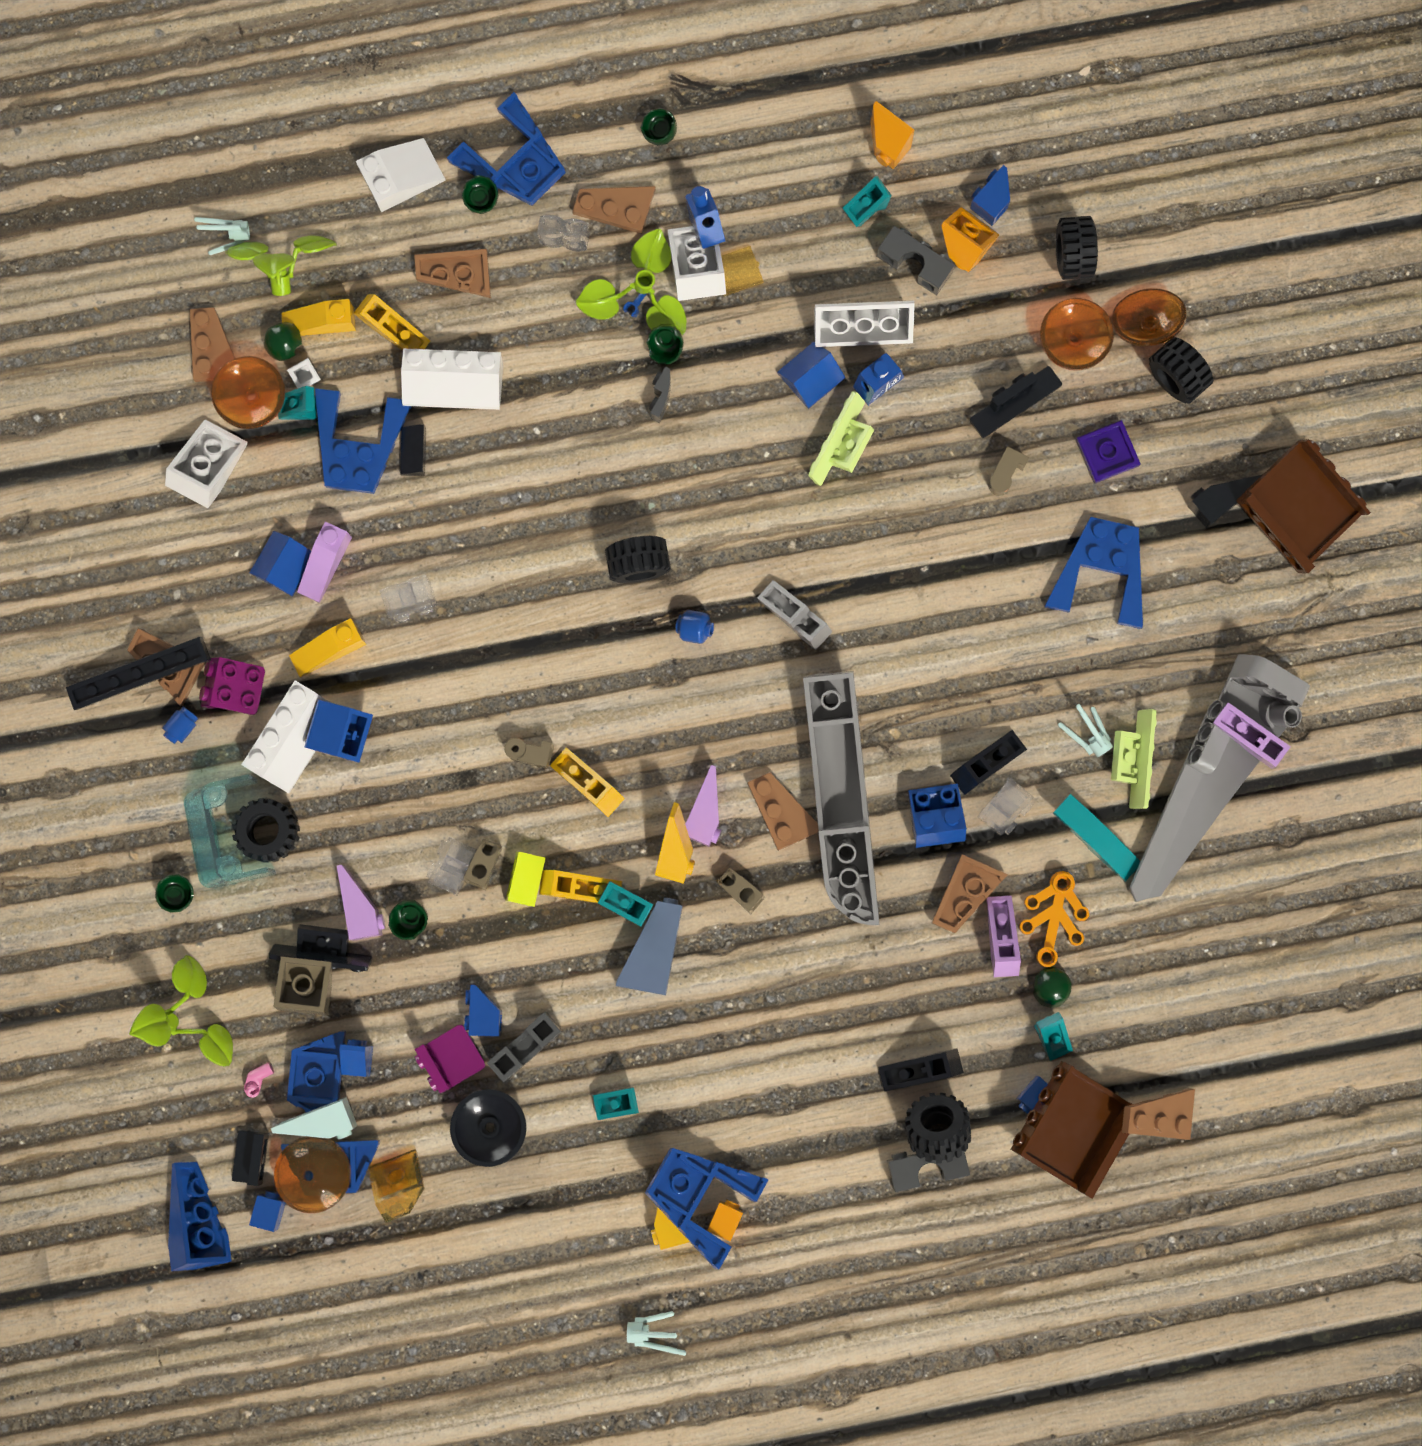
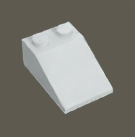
M424 138L377 150L356 161L381 212L446 181Z
M693 226L668 229L678 301L726 294L725 275L719 244L702 249Z
M204 420L166 468L165 486L209 508L228 480L247 446V441Z

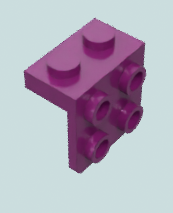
M222 657L211 658L204 668L206 680L199 693L200 706L255 715L258 712L265 669L261 666Z
M457 1025L429 1043L415 1049L417 1055L414 1057L421 1069L426 1068L430 1075L427 1080L434 1091L438 1090L439 1093L446 1092L485 1068L482 1056L463 1025Z

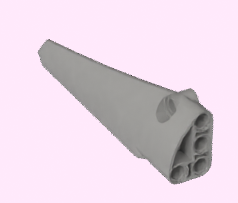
M1238 654L1219 699L1215 700L1206 712L1129 888L1135 902L1159 897L1163 894L1218 815L1260 762V760L1251 755L1213 724L1226 704L1229 702L1279 738L1287 727L1293 728L1300 724L1302 713L1299 707L1302 706L1310 688L1308 683L1264 657Z

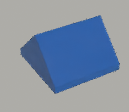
M815 342L811 343L777 372L808 409L845 379L831 352L823 347H815Z
M273 531L249 573L293 597L300 585L311 550L291 537Z

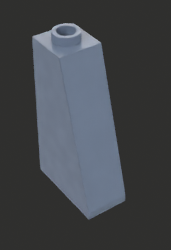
M664 898L663 902L657 901L617 979L616 986L661 995L667 994L683 909L682 905H678L679 900Z

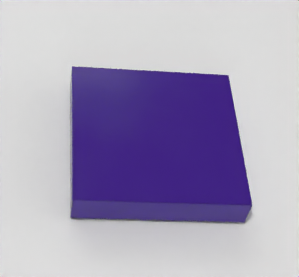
M1122 420L1076 438L1094 484L1141 465Z

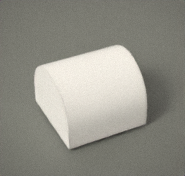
M309 358L287 369L297 388L311 386L321 380Z

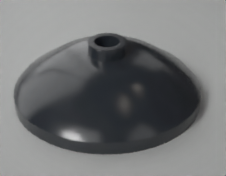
M492 1089L480 1090L465 1097L454 1110L450 1122V1135L457 1152L468 1162L483 1167L498 1166L512 1159L521 1149L527 1131L526 1118L517 1101L504 1092ZM488 1122L494 1124L495 1129L493 1132L486 1130Z

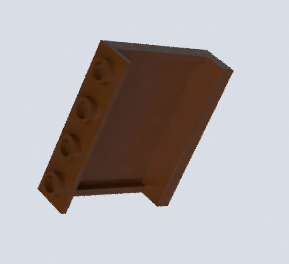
M1309 439L1298 440L1236 500L1297 573H1309L1315 567L1313 562L1361 515H1369L1371 513L1366 507L1365 500L1351 490L1349 481L1344 477H1340L1335 471V465L1329 459L1324 458L1319 452L1320 447Z
M1061 1061L1053 1069L1048 1085L1040 1092L1039 1100L1034 1109L1028 1113L1026 1123L1021 1132L1017 1133L1014 1137L1013 1146L1010 1150L1093 1199L1129 1136V1133H1122L1124 1107L1132 1105V1103L1076 1070L1072 1065Z

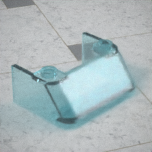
M249 774L208 783L188 793L184 799L198 879L207 888H218L276 875L275 870L268 867L243 872L242 864L238 858L230 855L221 856L212 808L220 807L226 802L228 789L257 783V778Z

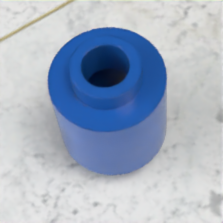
M182 707L179 711L176 710L162 727L166 731L163 736L173 744L177 741L183 743L195 728V722L199 718Z

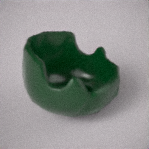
M659 108L651 110L644 116L640 128L644 138L649 143L660 146L666 145L674 139L677 133V122L670 111Z
M477 175L465 183L462 199L464 205L471 212L484 214L496 206L499 193L496 184L490 178Z
M288 322L278 323L269 327L264 336L265 350L273 359L278 361H285L296 355V348L302 344L300 331L294 324Z
M661 324L653 328L647 339L649 356L659 364H671L677 361L684 347L681 332L671 324Z
M179 874L168 875L162 878L157 884L155 892L158 905L161 909L170 913L182 912L190 906L194 897L193 886L187 878Z
M403 900L392 909L389 915L388 926L392 934L399 939L413 940L425 930L428 924V913L424 906L417 901Z
M1056 967L1044 968L1035 977L1033 995L1043 1006L1049 1008L1060 1007L1068 1000L1071 994V979L1062 969Z

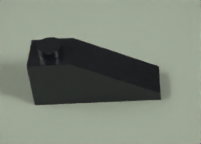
M1262 475L1211 485L1205 491L1201 487L1190 496L1192 501L1188 508L1205 528H1208L1237 504L1236 500Z
M1011 730L964 763L950 777L958 784L962 793L966 795L1025 752L1027 748L1015 732Z
M958 1048L878 1067L884 1092L946 1079L964 1073Z

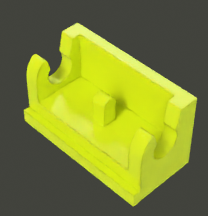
M516 852L505 901L535 907L545 857Z

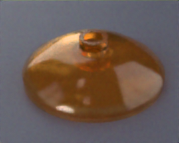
M1163 289L1139 290L1127 295L1116 305L1112 314L1113 329L1122 340L1133 345L1154 346L1171 340L1183 329L1187 318L1186 307L1183 301L1170 291Z
M1082 298L1066 299L1054 305L1045 315L1040 328L1041 345L1048 358L1056 365L1074 371L1086 370L1099 364L1109 353L1114 339L1113 325L1105 310L1098 304ZM1076 336L1078 338V342H1072L1070 340V337Z
M244 356L229 361L218 371L212 383L211 397L215 410L224 421L237 428L254 429L268 424L278 415L285 400V385L280 373L268 361L258 357ZM255 393V398L248 400V395Z
M305 1136L291 1142L279 1155L274 1170L275 1186L282 1200L291 1208L303 1213H319L335 1206L346 1194L351 1179V1167L347 1155L337 1143L328 1138ZM307 1171L313 1173L312 1180L306 1179L305 1173Z

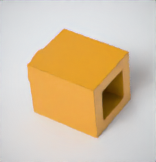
M726 1199L725 1203L719 1201L707 1231L731 1242L743 1214V1211L739 1210L740 1205L729 1199Z

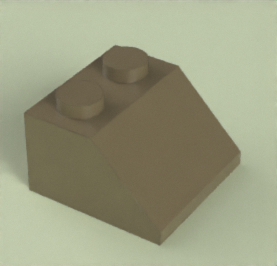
M281 957L273 1007L280 1011L328 1016L332 991V962Z

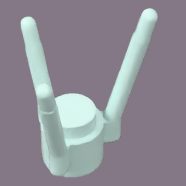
M205 217L194 218L196 222L219 224L197 225L196 228L198 230H228L229 239L235 240L232 243L210 250L208 252L209 255L223 252L234 245L250 240L248 221Z
M1077 704V710L1094 735L1088 739L1090 744L1088 745L1063 723H1058V726L1080 744L1089 755L1094 753L1098 758L1114 747L1110 742L1112 739L1107 734L1095 707H1091L1090 710L1100 732L1096 730L1081 705Z
M673 1311L647 1317H635V1322H628L627 1343H635V1346L648 1347L673 1354L686 1355L685 1350L648 1342L649 1338L677 1337L676 1333L649 1332V1325H644V1323L674 1316Z

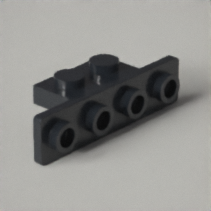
M1047 366L1035 375L1033 372L1028 375L1023 373L1012 381L1013 385L1007 389L1001 387L992 394L993 398L990 404L970 418L971 424L981 438L987 437L1062 386V382L1053 369Z
M300 924L297 930V946L274 944L268 956L269 959L276 960L277 962H280L281 957L332 962V969L345 968L353 972L368 971L372 963V956L348 953V930Z

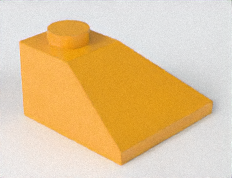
M876 101L873 104L871 116L874 155L881 165L894 169L911 149L915 130Z
M962 207L949 216L941 225L949 258L958 268L970 272L980 262L999 237L997 232Z

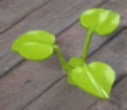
M656 229L648 232L633 246L631 251L632 263L637 268H644V270L637 273L634 283H631L630 286L615 295V288L610 282L603 279L594 280L585 286L577 298V307L589 317L606 320L615 316L619 311V304L616 299H620L629 291L635 289L640 294H650L651 302L654 306L648 309L646 322L651 330L661 324H671L684 335L687 321L681 303L669 295L661 297L657 302L654 295L655 291L652 289L655 283L653 273H660L667 269L672 258L670 247L662 230Z
M308 235L300 237L293 242L295 248L292 256L285 253L264 254L269 251L268 246L260 242L240 243L229 248L225 253L237 260L253 259L254 265L270 278L272 294L284 296L291 293L290 278L294 277L293 270L297 254L301 251L304 253L318 252L332 246H337V243L322 236Z
M185 955L176 962L172 970V982L179 992L185 993L184 996L167 1010H164L158 1004L145 1006L135 1018L129 1035L137 1037L152 1046L160 1047L169 1041L171 1034H201L203 1037L199 1041V1047L203 1055L219 1066H230L233 1055V1042L230 1033L223 1026L213 1024L208 1027L207 1031L204 1029H177L179 1019L173 1014V1011L188 1000L190 995L194 998L202 997L207 986V979L202 966L193 957Z

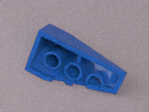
M178 1162L172 1164L168 1239L171 1271L195 1270L232 1261L229 1236L226 1229L221 1227L217 1217L219 1212L216 1206H212L207 1194L209 1189L197 1162Z

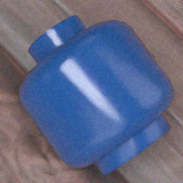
M686 610L683 615L680 614L678 616L676 633L679 634L681 640L703 644L708 637L712 636L714 623H711L707 613Z

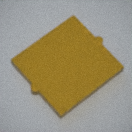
M751 246L721 256L726 286L724 297L764 283L758 268L759 262H756Z

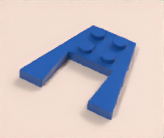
M513 92L497 109L505 119L529 140L498 171L493 169L464 141L447 157V160L450 164L473 176L480 175L490 178L498 189L533 206L566 172L531 119L526 108L522 105L516 93Z
M315 388L324 486L331 489L374 494L386 468L390 453H392L399 432L404 426L408 411L412 406H403L402 399L387 397L380 444L334 439L341 393L339 391Z
M1090 517L1045 607L1069 613L1080 566L1127 577L1117 624L1142 629L1143 612L1139 528Z
M670 1148L645 1194L715 1269L719 1270L732 1247L692 1222L690 1219L714 1177L752 1202H757L768 1179L675 1148Z

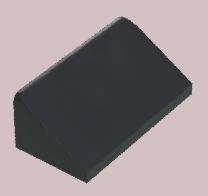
M424 424L402 427L400 475L425 476L426 427Z

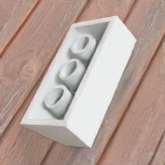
M914 301L815 304V347L913 343Z
M403 348L401 367L402 405L500 410L503 377L501 352Z
M294 681L241 765L290 793L315 753V750L304 748L317 700L329 701L299 682Z

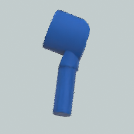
M639 294L633 302H627L623 307V311L626 313L629 307L634 306L635 311L631 317H637L639 314L638 306L646 294Z

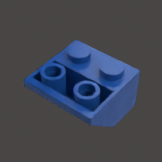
M317 700L304 748L359 763L373 715L349 707Z
M958 784L908 790L916 848L966 840L967 828Z

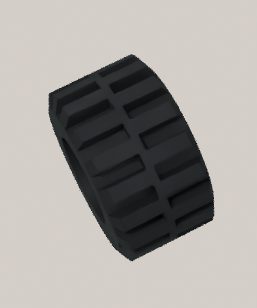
M1091 216L1064 217L1059 219L1056 229V258L1058 271L1063 280L1093 278L1095 275L1098 261V242L1096 226Z
M1171 338L1149 358V366L1158 383L1172 397L1185 404H1190L1213 384L1214 378L1205 359L1193 346L1180 338Z
M638 536L617 541L605 549L609 578L614 582L635 583L658 578L671 570L666 539L662 537Z
M264 798L248 802L249 805L247 807L242 806L239 809L241 811L240 815L236 814L234 817L237 821L235 825L232 824V830L235 831V835H232V837L237 842L236 847L245 856L269 863V861L276 862L281 857H287V853L294 850L295 846L293 845L295 841L298 842L299 840L297 832L300 831V826L297 825L298 819L292 814L293 811L273 799L268 800ZM271 816L278 823V835L270 844L260 845L254 838V827L261 818Z
M941 1092L940 1095L929 1093V1097L923 1095L919 1097V1102L914 1101L911 1104L912 1108H908L906 1112L905 1124L908 1143L911 1150L916 1152V1156L920 1159L925 1157V1161L930 1163L932 1160H936V1164H941L942 1160H947L948 1163L953 1161L952 1157L959 1158L962 1156L961 1151L966 1152L968 1143L971 1142L969 1113L967 1107H964V1103L961 1100L956 1101L955 1096L950 1095L947 1097L946 1093ZM935 1124H945L950 1126L946 1130L940 1132H933L927 1130L930 1126Z

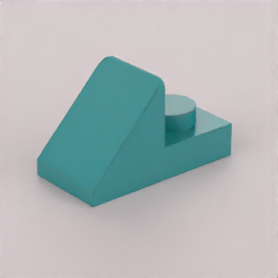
M875 176L843 207V210L854 225L860 227L876 211L885 210L892 195L879 177Z
M304 386L279 395L278 419H316L317 406L314 387Z
M609 881L598 901V904L641 927L653 906L652 903Z
M1060 1012L1036 1022L1034 1025L1035 1030L1050 1061L1073 1051Z
M634 1087L593 1095L597 1120L639 1113Z

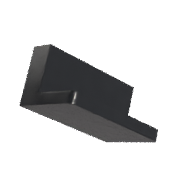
M238 1131L232 1181L243 1182L253 1186L263 1184L269 1133Z

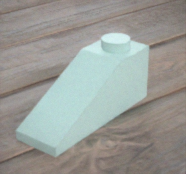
M347 1097L278 1123L271 1130L272 1133L318 1138L337 1136L339 1140L351 1135V1130L357 1126Z

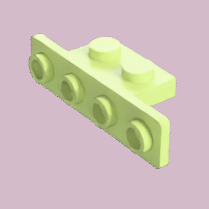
M852 391L849 398L845 400L838 419L834 421L827 440L823 442L817 459L810 467L808 476L819 486L823 484L832 466L852 473L874 432L871 426L856 421L865 401L855 391Z
M1154 709L1139 710L1137 712L1136 733L1115 731L1111 781L1131 784L1129 808L1147 809L1150 800L1154 734L1157 724L1156 710Z

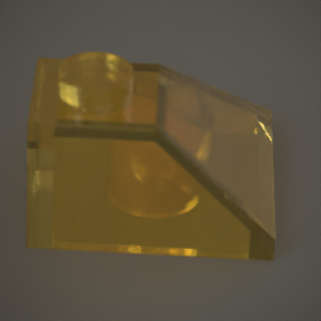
M416 1149L369 1167L375 1205L384 1221L387 1223L410 1214L425 1189Z

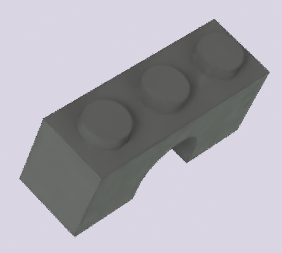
M896 226L891 229L877 252L879 259L896 270L907 259L917 260L923 268L918 275L917 283L936 296L952 275L955 267L948 256L937 254L928 243L917 241L908 230L904 228L899 229Z
M544 1012L513 1042L505 1046L489 1060L487 1064L502 1082H506L561 1034L563 1030L547 1012Z
M961 1151L962 1156L959 1158L952 1157L953 1161L947 1163V1160H942L941 1164H937L945 1181L970 1175L965 1151ZM906 1152L892 1154V1159L887 1160L894 1191L899 1192L920 1187L919 1171L922 1166L930 1162L925 1161V1157L920 1159L916 1154L908 1156Z

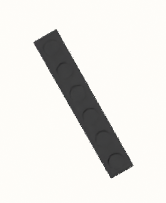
M197 637L66 687L73 709L79 710L210 661L211 658L203 637Z

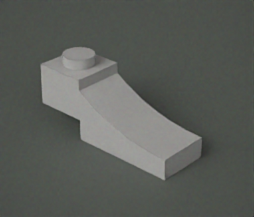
M774 580L757 597L761 604L774 613L815 650L832 633L827 623L812 613L804 603Z

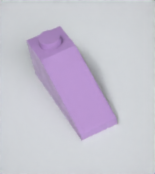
M324 523L313 545L297 593L316 602H321L352 539L347 531L330 523Z
M1229 702L1213 722L1241 747L1271 769L1279 764L1291 747Z
M713 765L710 766L685 824L690 839L707 847H710L711 842L716 844L722 831L718 829L716 767Z
M338 865L337 871L349 940L354 941L383 935L382 929H385L383 914H379V910L346 866Z
M1012 896L987 897L993 976H1019L1021 958Z

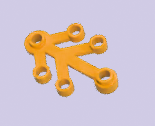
M1065 871L1053 874L1050 878V886L1036 895L1027 896L1024 900V905L1028 910H1035L1040 906V902L1054 895L1052 906L1030 920H1023L1019 924L1020 932L1028 935L1033 933L1037 926L1049 920L1044 946L1036 955L1037 962L1043 967H1051L1057 962L1058 955L1054 950L1059 922L1067 932L1068 941L1071 945L1079 946L1084 942L1083 933L1076 929L1063 909L1064 898L1074 909L1073 916L1077 921L1087 920L1089 910L1082 906L1073 892L1075 887L1074 878ZM1059 879L1065 880V888L1058 887ZM1030 898L1036 900L1037 904L1035 907L1028 905ZM1079 909H1083L1086 913L1083 919L1077 916ZM1025 922L1031 924V930L1029 932L1023 930V924ZM1075 933L1080 936L1078 943L1072 941V935ZM1047 952L1050 954L1051 959L1049 962L1042 960L1043 953Z

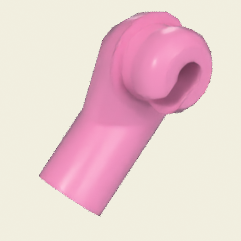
M270 1062L247 1074L244 1091L248 1097L254 1098L258 1096L263 1079L274 1074V1069Z

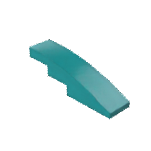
M1069 794L1053 812L1057 818L1071 829L1070 831L1088 846V849L1122 880L1126 882L1136 871L1141 861L1074 796Z

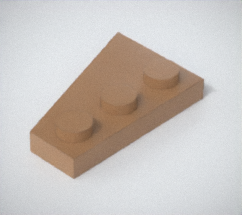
M656 186L579 189L573 208V215L642 234Z
M487 249L414 255L416 279L418 282L491 298Z
M215 308L190 309L193 380L195 382L244 379Z
M138 628L127 651L136 660L171 648L173 645ZM205 662L157 681L164 690H167L175 698L174 700L180 706H183Z
M771 773L747 782L778 851L819 833L818 823Z
M961 854L932 924L955 934L1008 874Z
M1188 1088L1175 1094L1163 1095V1097L1158 1099L1146 1100L1125 1106L1122 1133L1190 1140L1195 1089Z

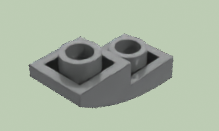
M665 367L662 373L658 372L652 383L654 385V393L659 398L655 397L649 410L651 411V419L659 424L666 411L671 391V375L668 367Z

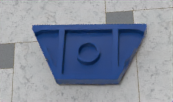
M345 1030L292 1050L287 1094L288 1102L296 1107H301L305 1112H309L339 1100L342 1076L339 1049L340 1044H345Z
M380 1140L281 1144V1149L285 1152L291 1164L290 1167L298 1177L305 1195L357 1193L380 1145Z

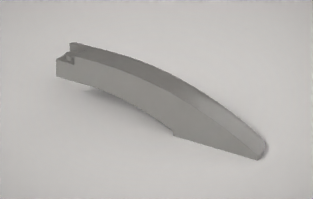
M854 671L828 672L803 677L825 888L833 905L849 919L866 925H880Z

